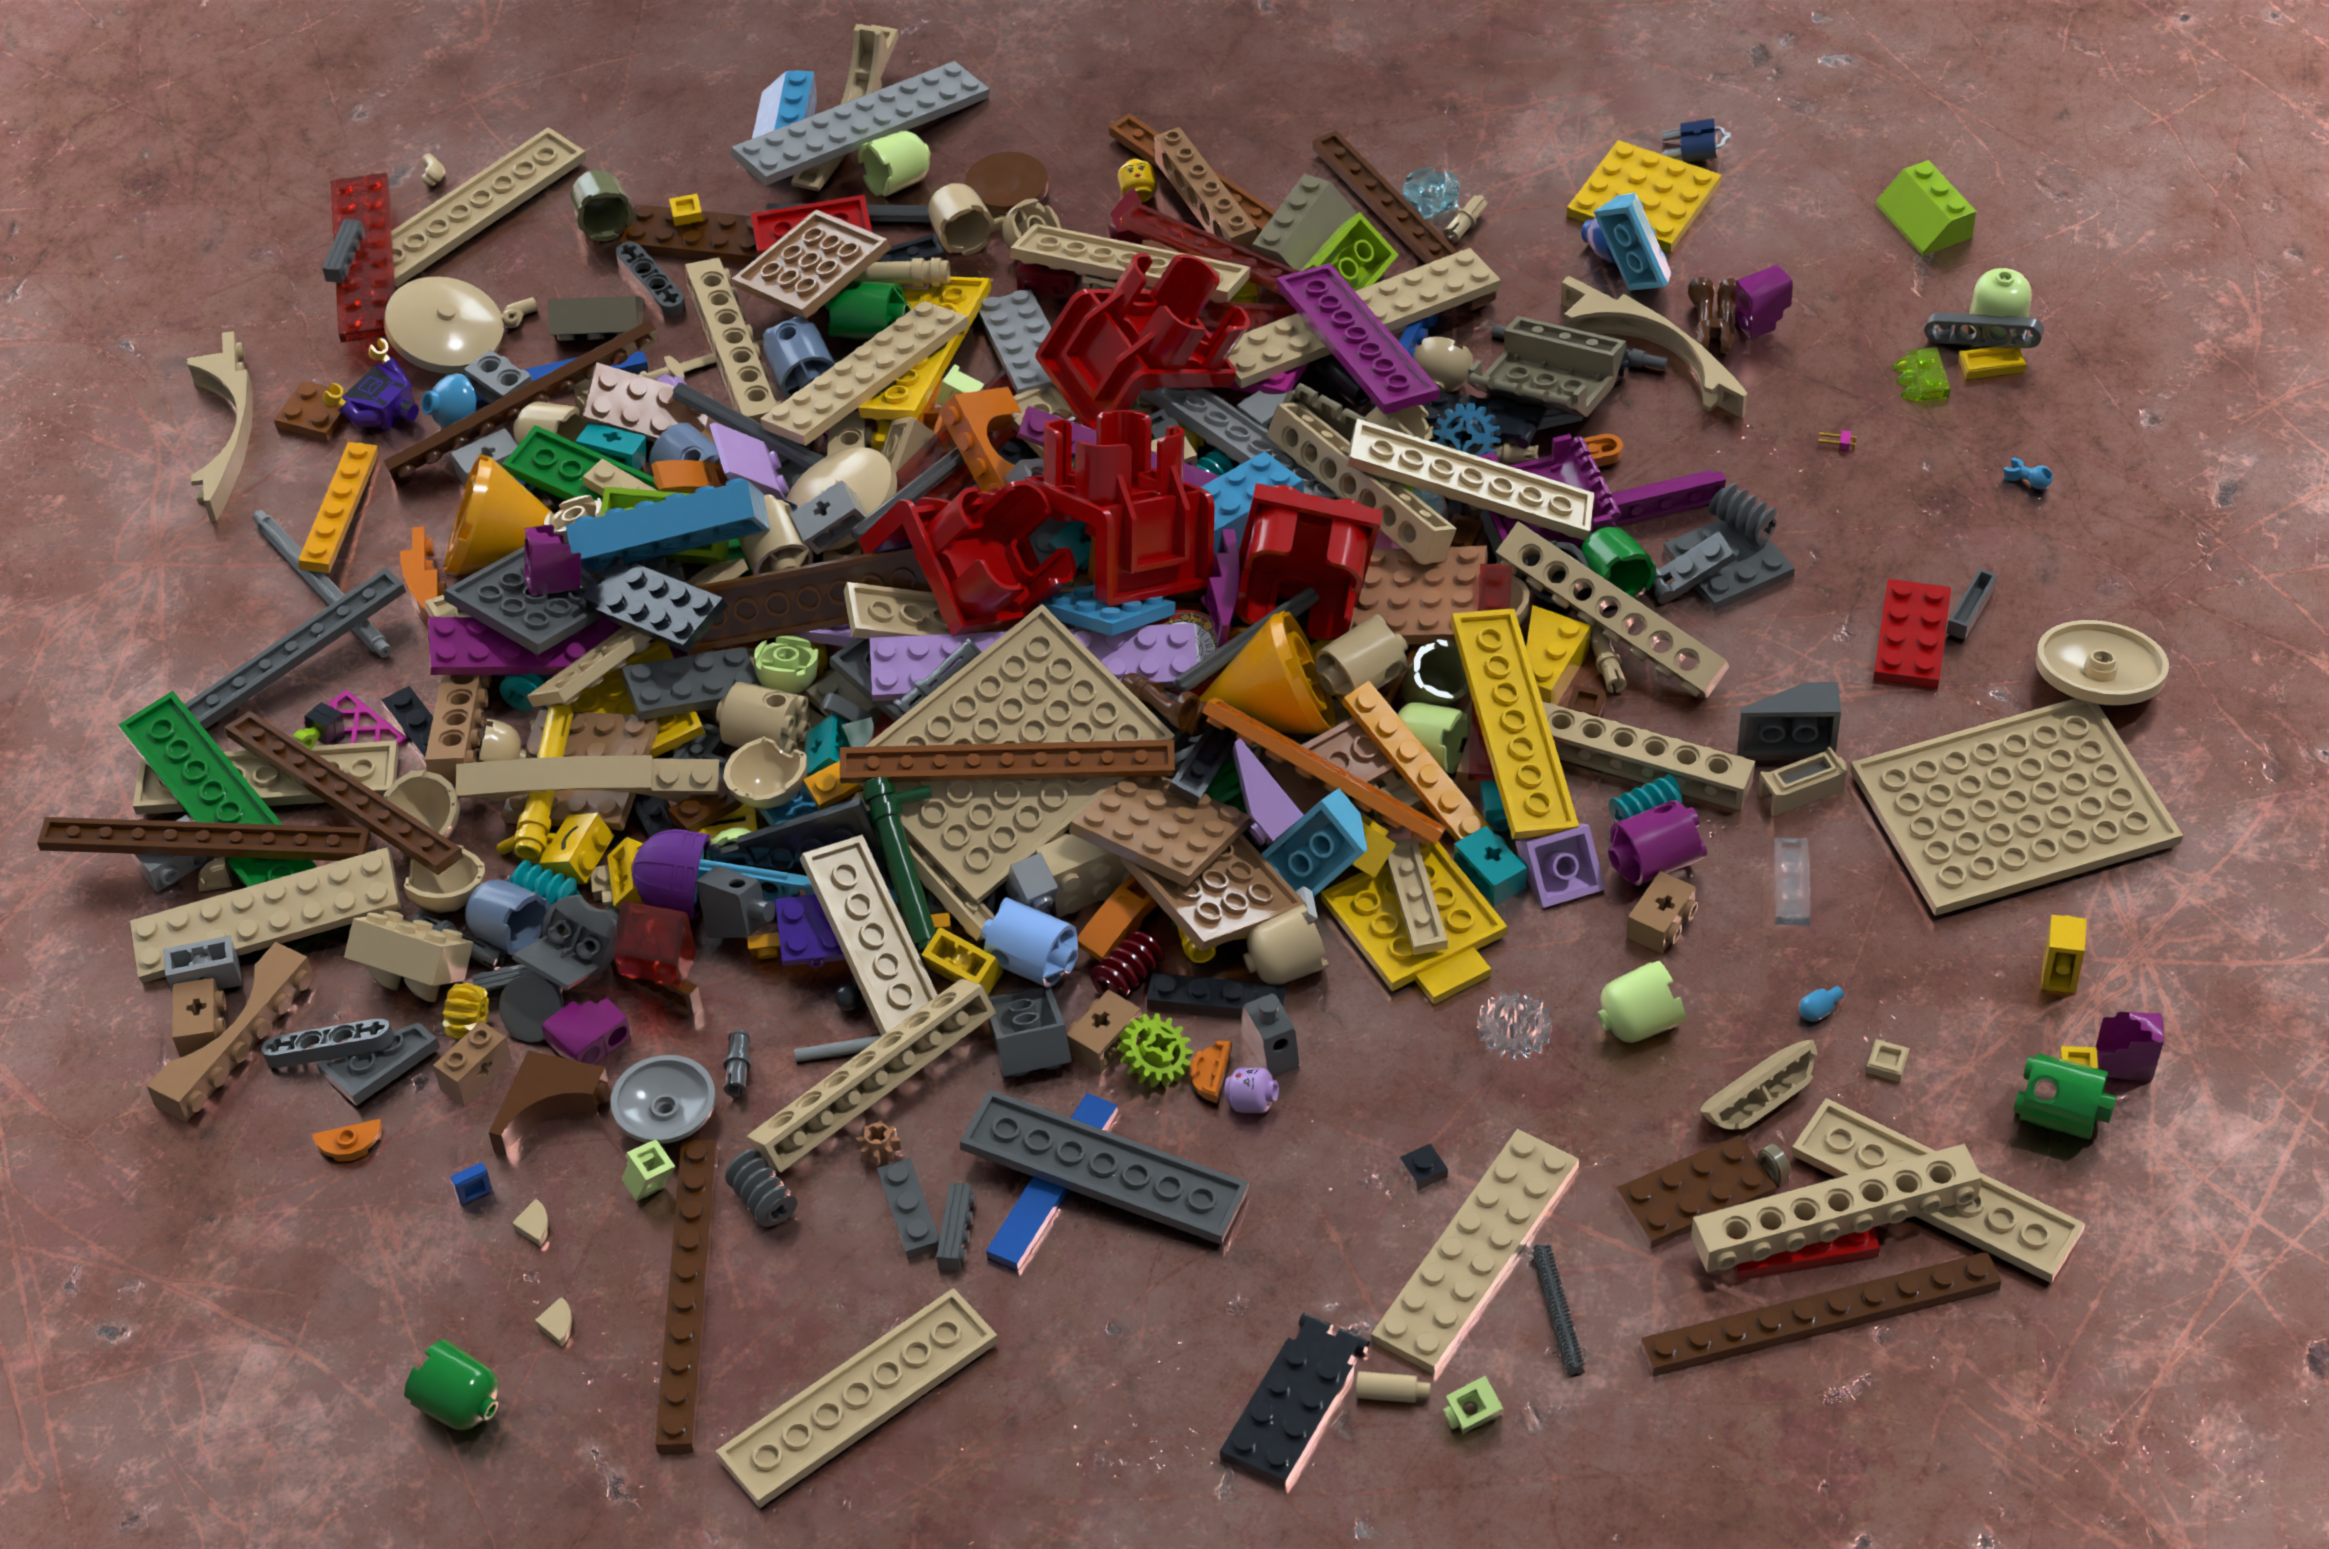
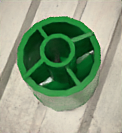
M851 281L837 296L825 303L826 310H830L829 336L844 340L869 341L877 333L883 331L898 318L911 311L910 304L905 300L904 291L901 285L897 283Z
M2037 1053L2036 1058L2030 1056L2027 1058L2023 1077L2029 1081L2026 1092H2018L2013 1111L2016 1114H2020L2019 1121L2090 1140L2096 1120L2110 1123L2117 1096L2104 1093L2108 1071ZM2050 1083L2056 1087L2054 1097L2049 1100L2038 1098L2036 1091L2041 1084Z

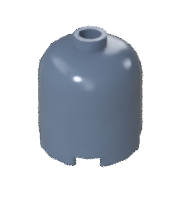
M492 879L480 884L473 891L465 908V919L469 930L476 937L509 955H513L539 940L543 919L550 908V903L536 892L508 881Z

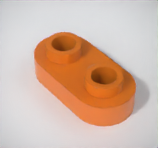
M1601 434L1583 438L1597 466L1612 464L1621 459L1623 442L1618 436Z

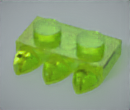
M1937 347L1907 350V356L1900 358L1892 365L1893 369L1905 372L1897 378L1896 382L1910 386L1901 393V397L1913 401L1950 397L1951 388Z

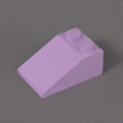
M716 422L710 424L723 471L728 480L743 478L754 485L763 495H773L775 499L785 502V493L789 492L783 475L779 476L777 469L781 468V463L775 450L770 452L761 440Z
M1239 738L1234 743L1232 754L1245 811L1250 819L1249 825L1251 829L1248 832L1259 846L1265 843L1269 847L1304 815L1241 738Z

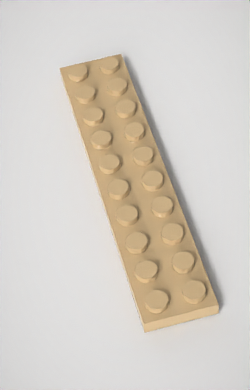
M546 128L356 254L355 261L350 266L349 275L346 276L343 283L338 284L370 306L586 161L585 151L551 128Z
M1468 248L1355 292L1385 327L1392 331L1501 289V279L1471 248ZM1296 313L1246 332L1228 359L1236 370L1235 382L1240 388H1244L1332 353L1303 318Z

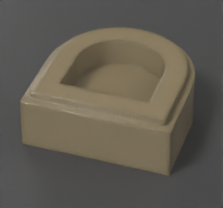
M1772 1143L1759 1150L1758 1161L1771 1180L1779 1187L1788 1183L1791 1167L1784 1152Z

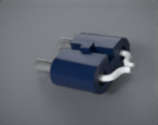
M1715 118L1680 123V129L1663 131L1662 140L1680 139L1681 148L1663 150L1662 155L1674 159L1682 158L1685 163L1718 158V149L1722 148L1725 142L1731 139V135L1726 133L1722 127L1716 126ZM1717 131H1720L1721 135L1724 136L1719 145H1717Z

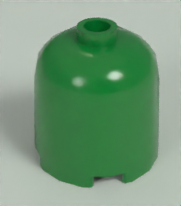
M1605 527L1598 529L1590 534L1581 546L1580 551L1583 552L1589 569L1634 599H1636L1634 596L1640 593L1644 587L1646 590L1651 588L1656 578L1657 567L1650 555L1630 534L1621 528Z
M443 1339L435 1342L424 1352L429 1357L420 1370L416 1367L412 1368L405 1384L404 1397L410 1400L409 1404L447 1426L459 1431L470 1430L481 1424L484 1420H489L495 1414L498 1408L497 1399L499 1394V1382L496 1374L489 1367L449 1341Z

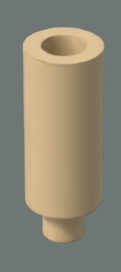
M1358 1371L1356 1398L1416 1403V1397L1430 1398L1431 1383L1417 1382V1376Z

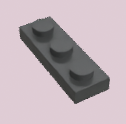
M911 1158L878 1167V1178L907 1259L938 1250L940 1238Z

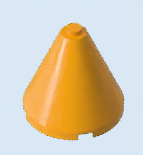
M478 454L464 488L466 491L461 505L458 506L443 564L446 568L443 572L454 576L474 574L525 546V528L544 525V520L550 512L542 502L492 457Z
M1283 610L1272 615L1199 697L1200 701L1207 702L1217 697L1253 716L1254 719L1281 734L1319 736L1337 726L1332 697L1322 689L1318 681L1314 651L1300 625L1289 611L1285 613Z

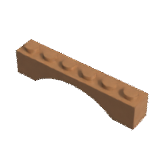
M275 942L254 965L252 992L245 1008L235 1022L223 1034L205 1047L187 1056L169 1061L147 1085L154 1106L185 1122H188L195 1112L201 1110L209 1096L217 1087L223 1085L231 1071L245 1060L253 1046L267 1035L275 1021L282 1014H285L297 996L309 987L314 975L308 957Z

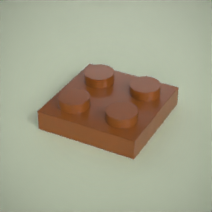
M303 380L274 418V423L277 429L328 442L346 417L338 411L339 407L337 405L328 406L323 402V394L325 391H328L327 386Z

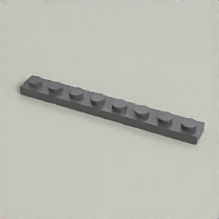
M385 567L184 705L204 729L208 728L406 592L403 583Z

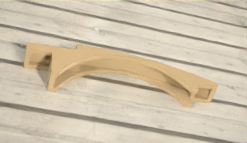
M856 24L853 34L849 76L840 105L881 90V76L899 38L897 29L872 24L871 26ZM845 155L795 174L791 181L792 186L819 191Z
M1571 276L1566 277L1562 281L1561 304L1570 308L1564 313V327L1594 334L1633 336L1661 345L1679 356L1695 373L1702 389L1703 409L1710 412L1718 405L1741 418L1746 415L1748 393L1701 344L1665 317L1625 294L1616 300Z
M234 331L222 333L223 353L187 358L194 386L205 388L218 394L237 411L235 429L226 446L210 463L191 475L192 486L203 484V489L196 492V499L198 503L204 502L210 522L218 520L228 502L243 466L252 428L254 390L248 370L245 369L243 362H241V360H245L243 343H237Z
M652 755L543 757L456 764L455 791L458 798H489L490 801H502L518 795L544 791L604 790L649 795L679 803L688 798V794H719V759H653Z

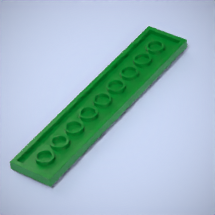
M534 425L503 463V468L513 477L565 500L584 495H591L594 501H597L598 498L601 501L603 500V496L583 485V476L601 459L606 460L659 491L654 484V477ZM738 539L729 540L727 561L743 558L749 569L739 575V577L753 575Z
M174 691L169 692L117 724L121 733L193 822L283 825ZM225 857L227 865L245 887L317 867L312 860Z

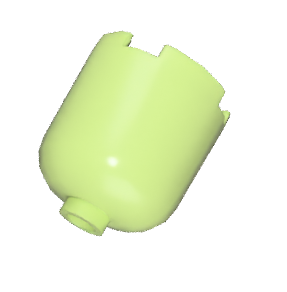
M901 131L862 144L858 150L859 164L864 162L867 172L863 179L876 196L883 195L885 197L922 181L929 171V147L916 134L908 131Z
M1997 268L1987 271L1977 280L1969 314L2029 317L2032 296L2029 282L2021 273L2012 269ZM1968 325L1975 331V333L1977 332L1973 326ZM1996 326L1991 328V331L1997 336L2007 334L2002 327ZM2016 329L2013 330V334H2012L2013 336H2016V334H2015V330H2016Z
M1412 702L1405 705L1397 715L1445 772L1454 774L1458 769L1462 756L1460 751L1463 740L1468 738L1471 729L1470 715L1463 713L1460 709L1424 702Z
M1660 961L1650 962L1605 985L1600 996L1602 1010L1597 1012L1599 1022L1605 1031L1611 1029L1612 1033L1620 1040L1634 1043L1677 1027L1680 1023L1686 1021L1682 1000L1680 997L1673 999L1668 987L1669 984L1673 983V980Z

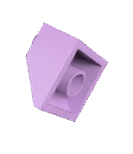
M1579 823L1577 828L1542 837L1523 838L1515 841L1518 854L1525 861L1528 868L1526 879L1541 908L1605 890L1589 825Z

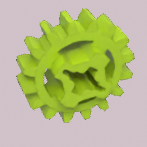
M1146 1013L1142 1014L1138 1020H1131L1119 1037L1122 1042L1118 1045L1117 1050L1125 1053L1120 1062L1130 1064L1131 1067L1127 1073L1129 1075L1135 1072L1138 1073V1082L1141 1084L1147 1078L1150 1079L1151 1087L1155 1088L1160 1081L1165 1087H1168L1173 1080L1178 1082L1190 1067L1191 1062L1188 1059L1193 1055V1050L1186 1048L1187 1044L1191 1041L1190 1037H1181L1180 1033L1183 1027L1173 1028L1171 1026L1172 1018L1170 1017L1165 1022H1162L1158 1013H1155L1151 1020ZM1139 1035L1140 1038L1137 1041L1138 1046H1136L1137 1036Z

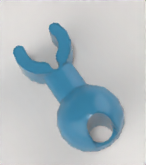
M2011 458V468L2004 467V479L2009 481H2016L2021 478L2029 480L2031 486L2038 490L2046 489L2053 481V474L2048 467L2038 465L2032 469L2024 466L2023 461L2019 458Z

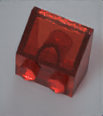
M622 901L614 949L619 974L633 979L642 978L657 981L664 985L683 986L697 955L687 912Z

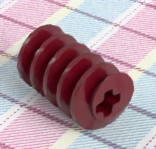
M1138 931L1131 932L1127 940H1123L1118 945V948L1113 949L1108 957L1102 959L1100 965L1092 969V983L1101 997L1108 989L1117 995L1126 997L1130 992L1129 987L1136 988L1139 984L1138 979L1144 980L1148 975L1147 971L1155 970L1157 967L1156 962L1162 963L1165 960V953L1150 936Z

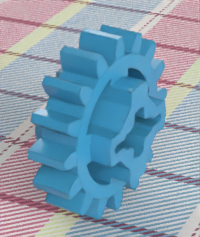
M1458 403L1455 404L1456 412L1446 409L1444 411L1447 418L1437 419L1441 429L1433 430V434L1438 435L1440 440L1434 443L1451 448L1449 440H1451L1456 450L1472 455L1476 447L1484 444L1475 456L1494 452L1496 455L1497 451L1492 445L1501 441V439L1494 437V432L1499 431L1500 426L1491 425L1495 416H1484L1486 412L1485 407L1480 406L1475 411V404L1468 403L1465 410L1464 406ZM1460 418V423L1453 429H1450L1454 421ZM1478 420L1483 425L1485 433L1477 426ZM1462 433L1472 434L1471 440L1462 439Z

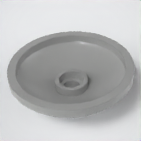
M658 1055L639 1061L619 1077L611 1094V1110L619 1128L633 1139L645 1143L657 1139L659 1144L671 1143L692 1135L707 1122L715 1106L716 1092L710 1074L698 1062L679 1055Z

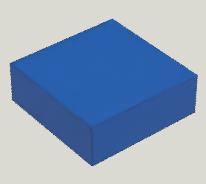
M483 1162L450 1176L460 1205H464L493 1190Z

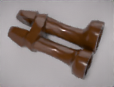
M1698 277L1693 279L1688 285L1689 299L1697 307L1698 311L1695 340L1707 351L1709 350L1710 338H1719L1720 354L1729 353L1733 345L1735 328L1732 325V315L1736 303V280L1738 279L1729 278L1720 282L1717 289L1718 318H1712L1714 303L1713 282L1708 278Z
M1129 673L1121 679V683L1152 713L1157 710L1171 725L1188 736L1197 737L1202 735L1210 724L1206 721L1208 715L1202 713L1207 701H1200L1196 694L1185 691L1173 701L1165 693L1166 690L1161 683L1149 680L1145 676Z

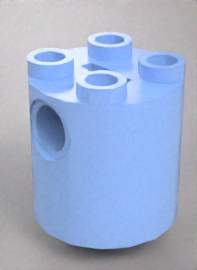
M1008 897L1002 901L994 919H988L981 931V937L986 939L984 951L995 956L1001 968L1047 988L1054 986L1064 973H1070L1077 962L1078 942L1075 926Z

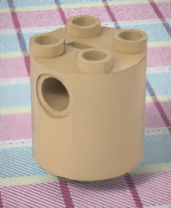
M764 495L770 530L737 538L753 575L812 564L813 553L800 536L790 515L793 512L790 505L782 500L775 499L773 495Z
M1375 614L1317 651L1315 660L1318 681L1328 695H1334L1341 702L1345 696L1368 680L1376 689H1379L1407 670L1404 652L1408 649V645L1402 635L1399 633L1394 634L1386 625L1384 619L1379 614Z
M736 682L720 700L716 711V720L720 723L721 740L726 745L738 748L765 736L775 741L778 747L785 753L794 755L793 751L797 750L800 740L805 741L807 733L810 731V722L805 721L808 708L807 697L750 683Z

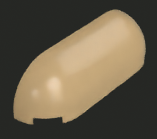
M1814 1041L1798 1042L1771 1055L1709 1098L1701 1106V1113L1709 1122L1723 1129H1743L1752 1125L1806 1087L1813 1079L1811 1073L1814 1067V1056H1817V1048Z

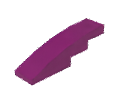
M1222 529L1218 553L1215 555L1213 565V577L1209 578L1205 598L1218 647L1226 643L1230 631L1240 579L1239 550L1234 529Z

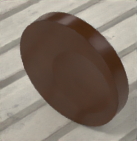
M1000 152L988 155L974 163L968 170L965 178V184L977 193L988 211L996 215H1006L1012 207L1024 199L1034 198L1039 200L1037 203H1040L1045 198L1049 187L1048 173L1045 166L1038 159L1019 152Z

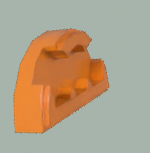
M1216 1041L1214 1046L1205 1048L1202 1052L1201 1050L1197 1051L1191 1061V1083L1195 1091L1204 1099L1215 1103L1218 1102L1232 1051V1041Z
M376 1119L311 1135L320 1153L334 1157V1160L338 1162L353 1161L369 1153L368 1149L377 1140L381 1139L383 1125L381 1119Z

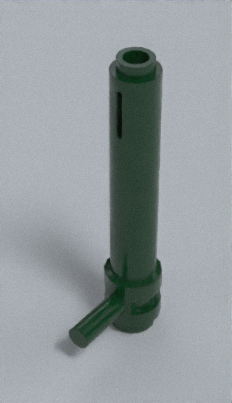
M877 777L863 784L864 792H862L864 804L869 806L868 814L870 821L876 828L907 931L917 952L923 953L936 930L901 821L903 815L901 806L932 798L930 786L927 785L896 793L894 785L889 782L887 777Z

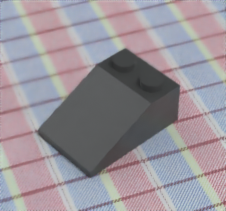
M1838 682L1803 683L1742 707L1740 711L1737 756L1816 755L1827 751V747H1831L1836 754L1841 718Z
M1039 986L988 997L996 1011V1014L990 1017L988 1022L1003 1076L1019 1077L1026 1075L1031 1070L1041 1068L1056 1069L1064 1063L1071 1062L1065 1023L1051 987Z

